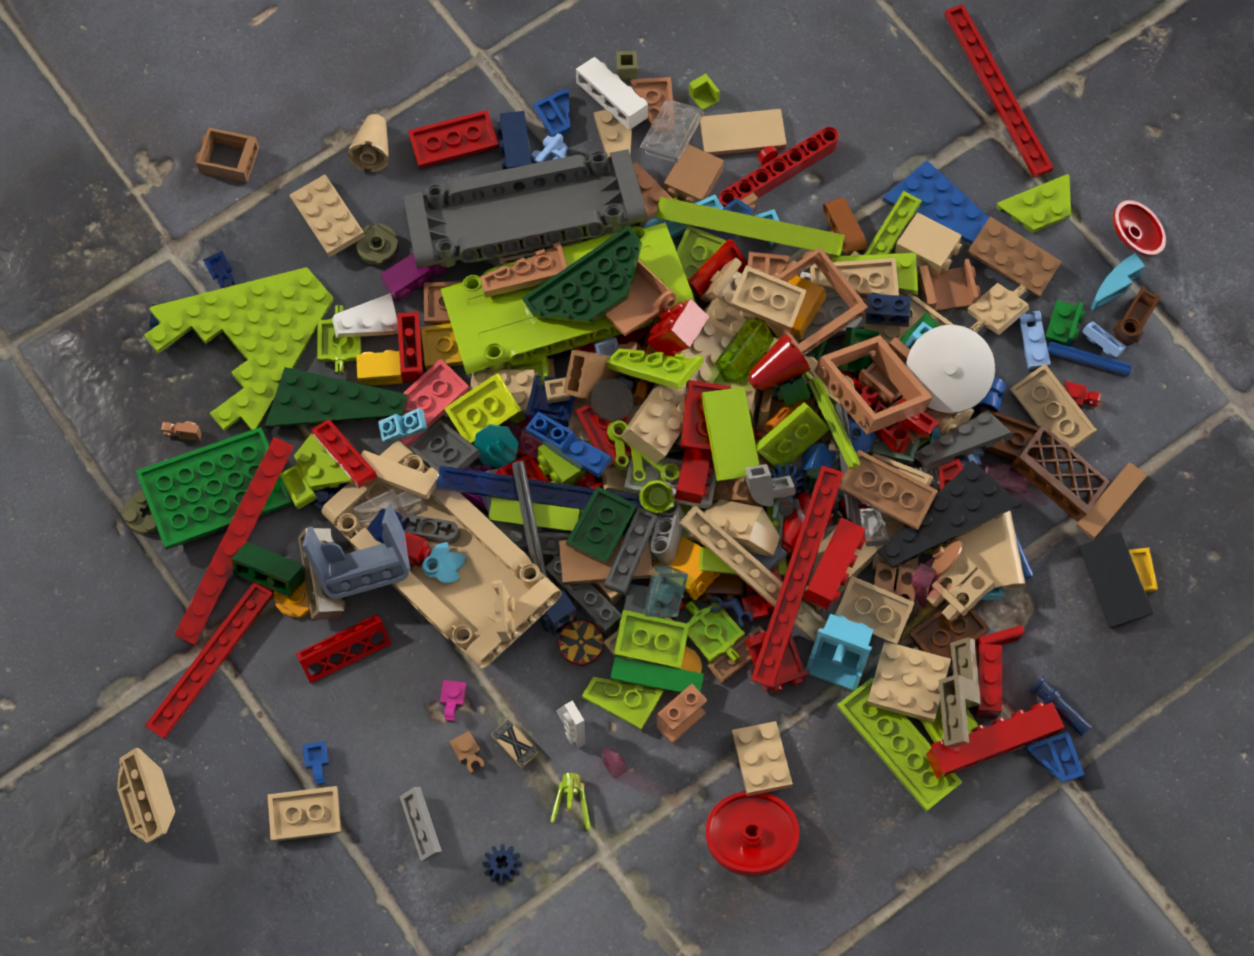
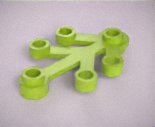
M613 421L607 428V434L611 440L615 441L617 457L614 460V465L616 468L624 469L629 463V459L625 455V443L631 448L634 469L631 479L633 482L642 483L646 477L642 458L661 473L663 481L667 483L676 481L680 474L677 465L673 463L665 465L661 460L655 464L620 438L621 435L614 432V430H619L623 434L627 428L625 422ZM618 459H623L625 464H620ZM666 472H670L672 477L666 476ZM635 473L641 474L642 478L638 479Z

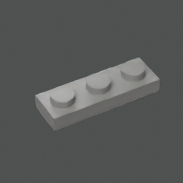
M413 787L399 797L420 861H427L442 852L421 787Z

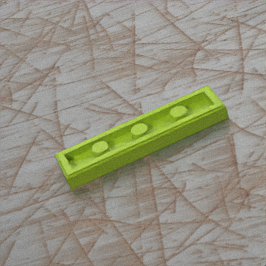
M903 191L864 255L890 254L921 205L922 200Z
M492 498L489 520L524 525L519 501ZM532 503L537 527L572 531L580 517V509Z

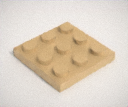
M884 641L867 705L934 723L940 703L939 680L946 678L951 659Z

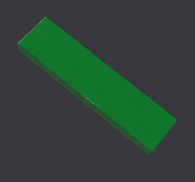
M615 656L610 680L675 693H682L688 686L693 684L701 693L704 674Z

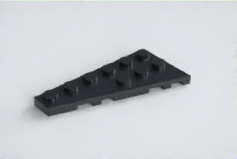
M972 460L936 494L917 531L904 525L877 551V554L894 569L917 558L918 555L930 549L933 550L939 547L944 542L952 541L994 518L997 519L1003 516L1004 513L1012 509L1020 508L1021 503Z

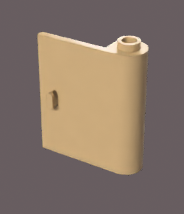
M1011 510L1004 513L1003 516L997 519L994 518L956 538L962 542L961 553L968 557L978 569L982 570L995 583V588L1003 587L1004 590H1014L1025 586Z

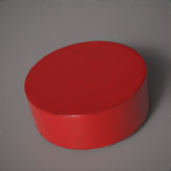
M767 146L760 151L757 160L763 166L778 157L779 153L773 146Z

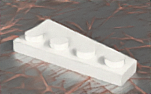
M572 700L557 709L556 712L564 724L565 735L571 745L575 743L579 749L586 745L585 724L583 717Z

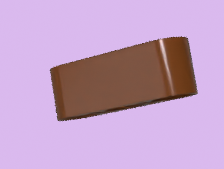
M840 197L824 203L823 211L833 232L845 235L842 246L844 254L848 256L854 251L859 252L867 249L865 236L846 199Z

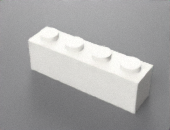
M594 57L576 68V83L628 130L648 118V104L646 100L640 98L630 86L622 82L617 74H613L603 62Z

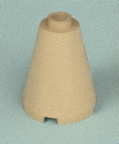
M378 114L367 116L348 149L349 162L359 170L364 171L366 168L372 169L371 172H378L387 167L389 150L386 120Z

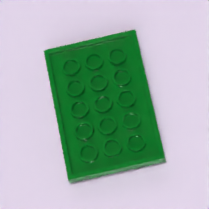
M262 427L136 470L165 550L229 527L269 448ZM281 475L260 516L292 505Z

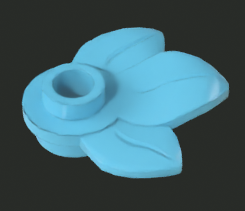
M447 542L438 544L432 549L431 556L424 560L422 571L427 577H436L442 583H454L460 579L457 570L465 563L466 556L461 553L450 552ZM434 565L437 566L436 569L430 570V568H431L432 566H434Z

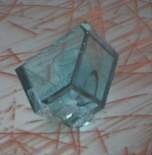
M654 565L645 597L644 615L647 617H678L688 573L671 566Z

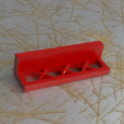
M376 614L297 652L296 656L311 684L391 645L392 642L381 619ZM379 631L382 632L385 640L377 644L370 642L373 634ZM353 644H364L361 652L357 654L349 652ZM336 652L343 654L340 662L336 664L329 662L332 654ZM313 663L323 664L320 672L313 675L310 674L307 666Z

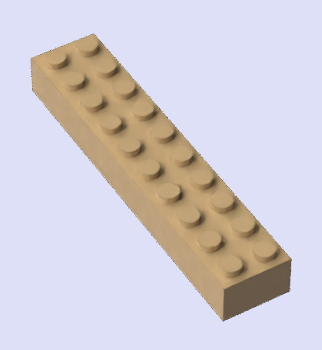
M736 271L720 295L710 301L704 310L709 318L692 345L679 352L680 354H685L686 358H694L695 355L703 357L704 363L689 380L713 383L755 319V316L730 307L742 276L738 271ZM656 383L620 437L655 464L666 456L682 431L686 383L680 390Z

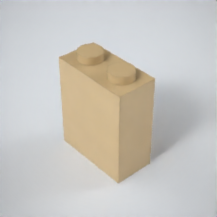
M917 212L896 243L895 254L916 253V265H928L929 272L939 277L943 270L947 271L952 263V256H957L962 248V244H960L962 235Z

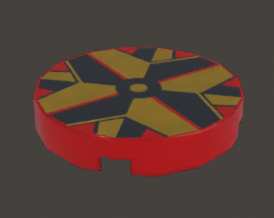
M572 622L560 634L558 642L560 652L564 659L573 665L584 666L591 662L593 663L602 653V633L597 626L590 622Z

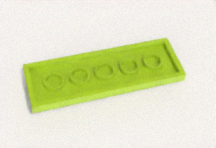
M871 677L838 703L837 708L927 812L961 785L962 781L955 773L940 779L936 778L925 755L931 749V746L905 715L867 705L874 680Z

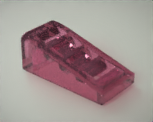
M920 564L911 582L919 605L924 608L929 602L927 597L933 590L932 584L936 581V570L927 565Z
M609 747L602 748V762L612 778L616 779L628 771L626 763L617 751Z

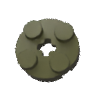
M378 224V226L371 227L369 225L362 229L365 237L356 242V249L363 261L381 267L394 258L399 245L396 234L390 227ZM381 241V246L374 248L372 243Z
M143 490L137 491L127 501L123 515L132 531L141 535H149L154 531L158 532L152 514L142 517V511L149 508Z

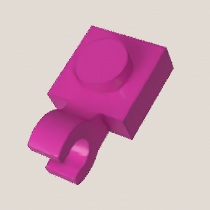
M443 680L440 704L446 705L444 712L446 721H454L456 706L463 707L465 682Z

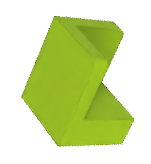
M707 74L689 83V95L702 111L719 102L720 91Z

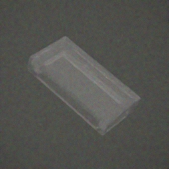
M874 508L860 509L862 527L866 529L863 537L866 538V547L888 545L889 538L880 511Z

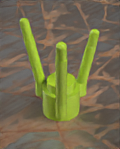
M576 773L563 774L562 782H559V791L553 808L551 823L555 822L563 792L567 795L568 810L572 807V797L578 795L579 792L585 826L587 830H590L584 793L585 784L581 783V775Z

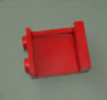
M767 631L745 640L754 667L756 666ZM792 635L790 636L774 687L761 684L764 692L771 690V693L784 689L783 685L792 683V686L805 682L804 678L809 675V671L804 669Z

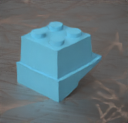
M830 614L824 629L819 628L806 667L809 675L854 692L859 685L872 648L868 645L873 629H870L863 623L851 622L844 616Z

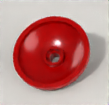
M1132 200L1123 201L1116 206L1113 212V225L1121 242L1128 249L1142 256L1152 257L1159 254L1165 247L1166 236L1163 226L1156 215L1143 204Z

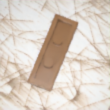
M760 625L734 645L733 648L741 655L737 662L734 663L725 653L707 665L709 671L721 685L752 661L745 640L765 632Z

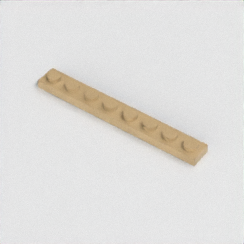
M693 506L679 524L775 607L783 582L697 506ZM802 600L794 625L811 640H815L819 628L824 629L827 621Z

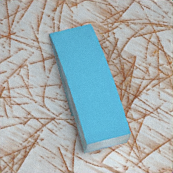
M1136 253L1122 261L1106 277L1092 303L1091 309L1093 311L1128 292L1132 280L1141 276L1145 265Z

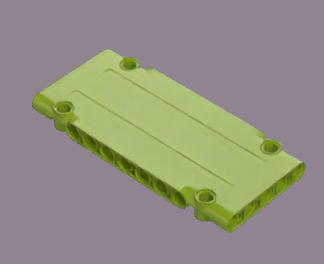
M666 223L644 229L638 226L632 227L642 242L638 260L675 293L674 306L679 302L684 303L689 299L694 301ZM618 232L563 247L562 251L566 266H570ZM512 262L509 264L489 269L485 271L483 275L490 273L496 269H499L503 266L511 267L515 265L516 262ZM469 275L462 283L440 289L466 375L486 370L485 368L487 367L494 371L501 370L508 361L513 365H519L622 333L604 315L592 324L534 317L522 300V297L540 285L485 298L481 278L477 275ZM660 313L659 315L655 316L654 318H655V319H656V318H657V319H660V315H661L662 313ZM653 318L637 329L648 326L653 321Z

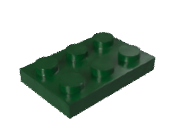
M597 486L567 539L566 546L606 565L635 513L637 505Z

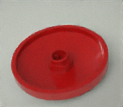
M746 791L724 798L713 808L706 823V843L714 860L726 870L741 876H764L778 871L792 859L798 847L799 825L792 809L780 798L769 793L747 796Z

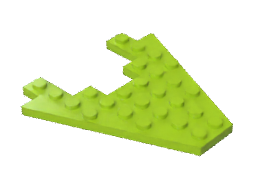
M305 267L151 306L149 310L160 324L147 332L144 337L153 349L160 353L192 329L205 344L223 332L247 359L246 362L231 372L243 389L213 410L210 415L223 431H226L241 419L250 430H254L260 427L272 406L284 367L294 369L318 328V320H323L334 299L312 272Z

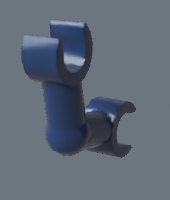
M715 596L710 598L709 603H717L719 605L718 607H711L710 612L719 613L722 609L733 608L738 616V625L741 628L744 625L741 620L742 618H747L752 624V615L749 612H745L739 599L721 600Z

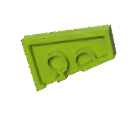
M593 677L582 698L642 731L662 697L664 690H653L644 688V686L627 685L618 681Z

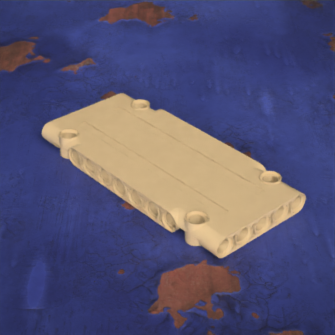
M397 441L380 456L412 469L418 467L417 471L436 477L439 483L428 500L374 479L361 488L349 482L323 506L321 512L343 534L345 539L349 540L356 551L384 543L382 539V532L384 530L382 521L388 504H392L398 519L408 514L455 522L461 535L458 541L448 544L450 552L461 553L466 556L465 563L457 570L460 577L458 581L442 583L436 577H427L423 573L422 567L414 565L410 567L408 577L405 580L391 585L444 637L451 639L459 650L464 652L480 668H485L559 600L562 591L540 572L537 565L532 564L529 557L444 477L434 468L427 467L421 457L412 453L401 441ZM408 523L407 526H403V527H404V529H407L408 526H412V525H411V523ZM426 525L423 528V533H431L434 530V526ZM450 529L449 532L445 533L447 536H449V534L454 533L453 529ZM427 540L431 552L436 545L441 544V542ZM436 565L432 566V567L430 568V570L436 569L437 566H436ZM531 575H536L533 579H527ZM502 580L510 597H513L515 601V610L511 611V618L514 619L515 630L511 632V641L502 642L497 634L494 603L497 602V593L493 588L492 581ZM464 636H469L467 640L461 641Z

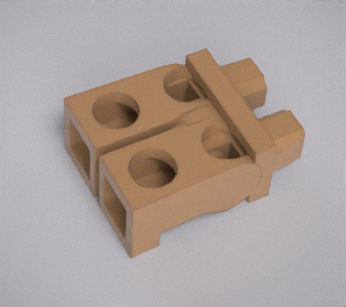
M877 563L874 571L873 585L914 602L920 570L899 567L896 587L893 589L896 568L893 569L888 564Z

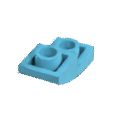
M418 408L402 416L394 414L379 421L382 441L399 440L426 431L427 425L424 410Z

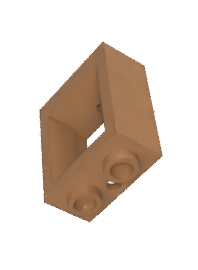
M208 127L206 135L204 134L201 140V150L197 152L195 157V164H197L199 172L248 183L259 150L256 137ZM215 143L243 149L237 169L209 163Z

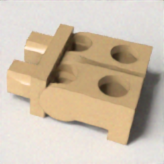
M961 553L953 566L932 584L933 590L928 595L927 600L935 608L945 600L949 605L943 610L942 614L952 622L960 615L964 617L986 593L996 586L982 570L978 569L968 557Z

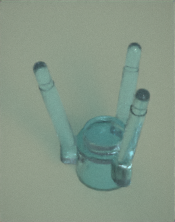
M793 495L785 498H776L772 518L776 519L779 513L778 534L780 538L777 545L778 548H781L784 516L790 515L795 508L802 523L805 518L799 506V500L794 499Z

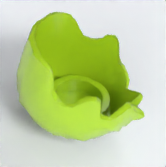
M654 480L649 481L642 487L639 499L645 510L652 513H663L675 506V499L672 496L673 490L667 483Z

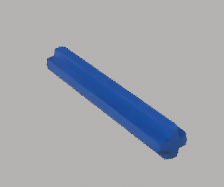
M1050 342L1048 345V353L1050 355L1124 376H1129L1132 365L1055 342Z

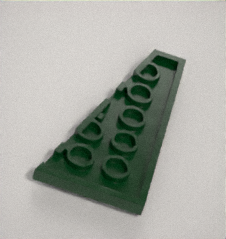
M284 367L265 427L272 429L277 426L294 427V425L300 424L319 425L328 419L332 423H342V421L385 419L394 414L402 416L404 415L409 397L408 394Z

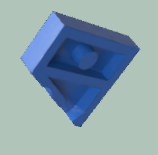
M568 88L533 104V109L549 136L555 137L557 133L563 135L570 131Z

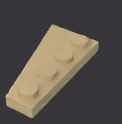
M896 258L833 263L857 294L868 295L870 293L899 296ZM816 264L810 267L811 282L827 290L836 291Z

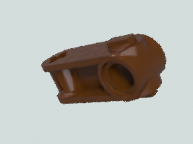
M1142 286L1122 320L1119 319L1113 329L1116 339L1124 345L1138 343L1144 334L1142 329L1162 295H1155L1146 290L1145 286Z

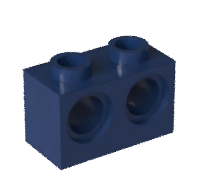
M868 293L866 324L909 327L911 296Z
M562 591L559 600L541 616L542 620L540 623L546 632L550 631L555 636L562 632L567 625L576 622V608L564 591Z

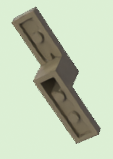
M970 637L950 643L953 676L939 680L944 745L948 748L969 743L966 708L981 704L975 641Z

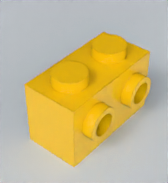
M386 350L383 353L364 352L356 355L359 384L378 386L403 383L400 372L399 351Z

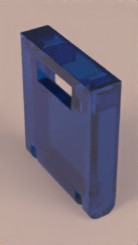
M536 375L525 412V421H531L538 412H542L541 414L562 426L569 427L576 396L569 395L570 399L567 401L548 404L544 381L560 378L544 376L543 385H540V376Z

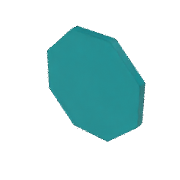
M489 424L476 433L474 447L480 452L481 455L478 458L484 465L501 468L516 459L519 440L509 427Z

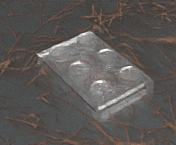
M665 99L639 147L640 151L678 163L704 115L703 109Z

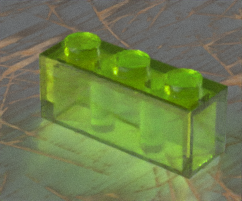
M747 319L716 360L715 364L724 382L742 384L773 342V336L765 320Z

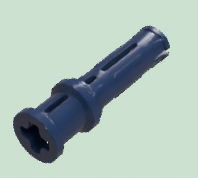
M1042 676L1029 691L1031 693L1035 692L1044 701V705L1053 702L1057 712L1083 736L1092 725L1060 697V691L1051 687L1045 681L1046 678ZM1066 711H1068L1078 722H1076Z

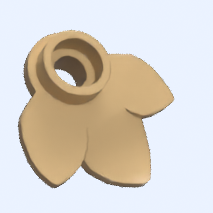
M967 409L958 412L953 418L945 417L938 424L939 434L944 436L968 422L974 410Z

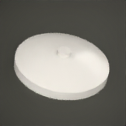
M958 325L939 326L924 333L911 348L906 364L907 368L933 397L928 407L943 413H957L977 405L989 392L995 374L993 354L985 340L971 329Z

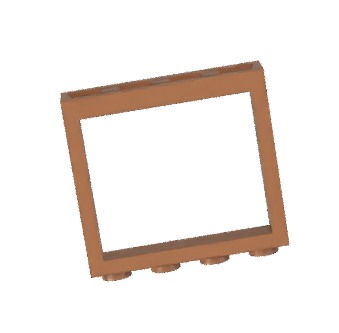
M821 247L815 251H807L802 256L803 259L798 262L796 260L792 261L786 266L785 271L782 273L776 272L772 275L775 278L788 282L816 264L850 307L848 311L799 344L788 330L767 322L779 339L786 333L792 339L791 344L797 346L803 356L857 320L868 308Z
M880 335L822 356L814 370L866 435L925 412L933 398ZM869 355L907 401L874 413L837 367Z

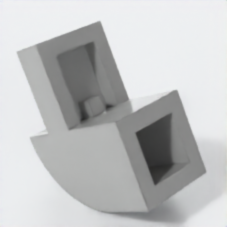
M767 464L745 468L747 486L752 498L757 503L764 506H774L773 498H785L789 495H795V486L790 476L772 479Z

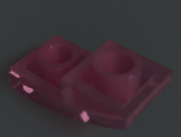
M506 420L503 426L509 427L519 440L517 452L537 458L539 456L538 447L542 443L529 434L525 429L526 427Z

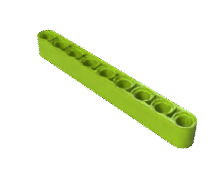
M664 197L659 198L656 218L806 250L815 251L821 247L826 254L836 256L841 255L845 235Z

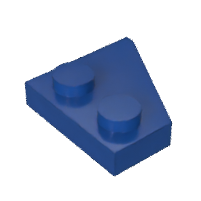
M1069 732L1026 746L1027 751L1062 784L1085 776Z

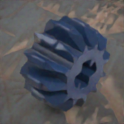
M789 461L785 463L786 466H782L778 462L777 469H770L772 479L790 476L795 486V492H802L801 486L805 485V479L802 478L804 472L802 470L798 471L797 464L790 467Z
M501 844L500 851H497L495 846L491 847L494 854L486 852L485 857L489 861L482 862L483 867L488 868L484 871L485 876L492 875L490 880L493 883L499 878L500 885H504V878H508V881L512 883L513 878L511 874L515 876L520 875V872L516 869L522 867V862L517 861L521 857L520 854H513L514 847L512 846L505 851V844ZM502 860H506L507 867L504 868L502 866V869H499L498 862L501 861L502 863Z

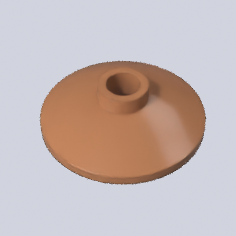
M952 540L943 547L939 546L935 549L932 555L934 559L929 571L931 576L939 577L953 566L962 551L963 545L960 540Z

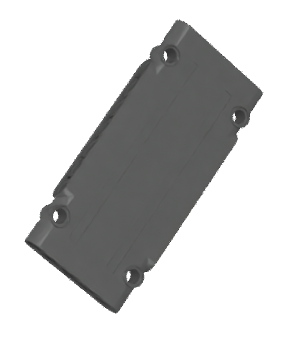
M629 149L611 152L610 156L601 150L594 151L590 154L588 161L582 155L549 160L453 180L447 184L446 190L439 184H432L425 189V194H422L421 191L403 195L417 269L438 264L443 267H451L458 260L471 263L549 247L558 242L563 244L597 237L604 230L616 233L620 232L627 225L648 221Z

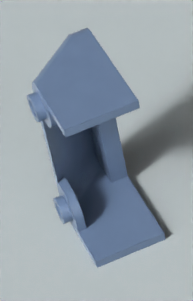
M392 504L387 505L382 521L384 528L382 539L384 543L344 554L342 548L336 543L328 542L321 544L313 527H308L302 548L328 597L339 599L397 583L408 577L410 565L405 532Z

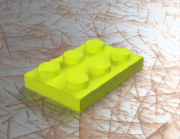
M498 373L444 408L460 435L470 444L475 441L476 433L489 424L500 425L521 411V408Z

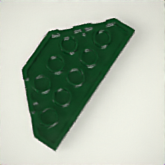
M628 225L522 297V300L536 318L592 324L628 299L642 242L630 225Z

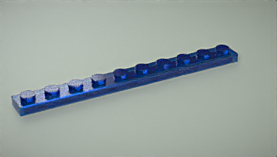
M441 465L439 467L436 489L519 501L514 476ZM527 479L532 503L584 510L595 490L594 488ZM609 491L637 505L638 508L644 509L640 503L639 495Z

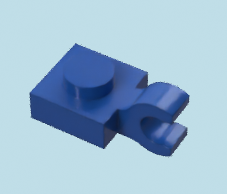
M321 741L302 745L306 769L313 768L316 785L325 783L322 766L329 765L326 742Z

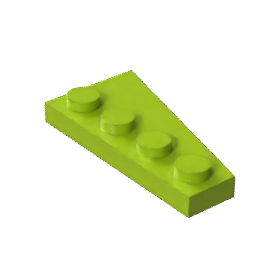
M916 253L831 256L833 263L896 258L898 291L904 290L918 295Z
M618 349L606 361L607 368L677 390H680L704 363L703 357L695 355L694 358H686L685 354H676L675 357L665 356L664 352H655L649 355L645 354V351Z

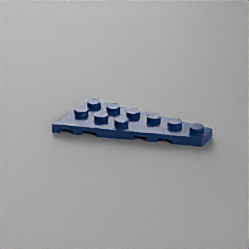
M929 161L923 163L882 199L887 204L895 205L903 191L922 200L914 215L918 212L961 234V240L964 242L967 240L973 243L989 219L982 210Z

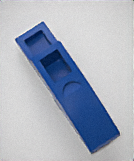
M540 412L535 415L525 428L540 443L582 471L585 469L600 477L612 461L611 456L576 437L573 431Z

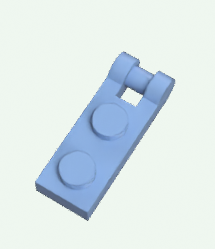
M1041 312L1024 313L1018 318V324L1028 370L1038 369L1044 364L1049 368L1051 363L1042 326ZM1033 322L1034 327H1028L1027 323Z

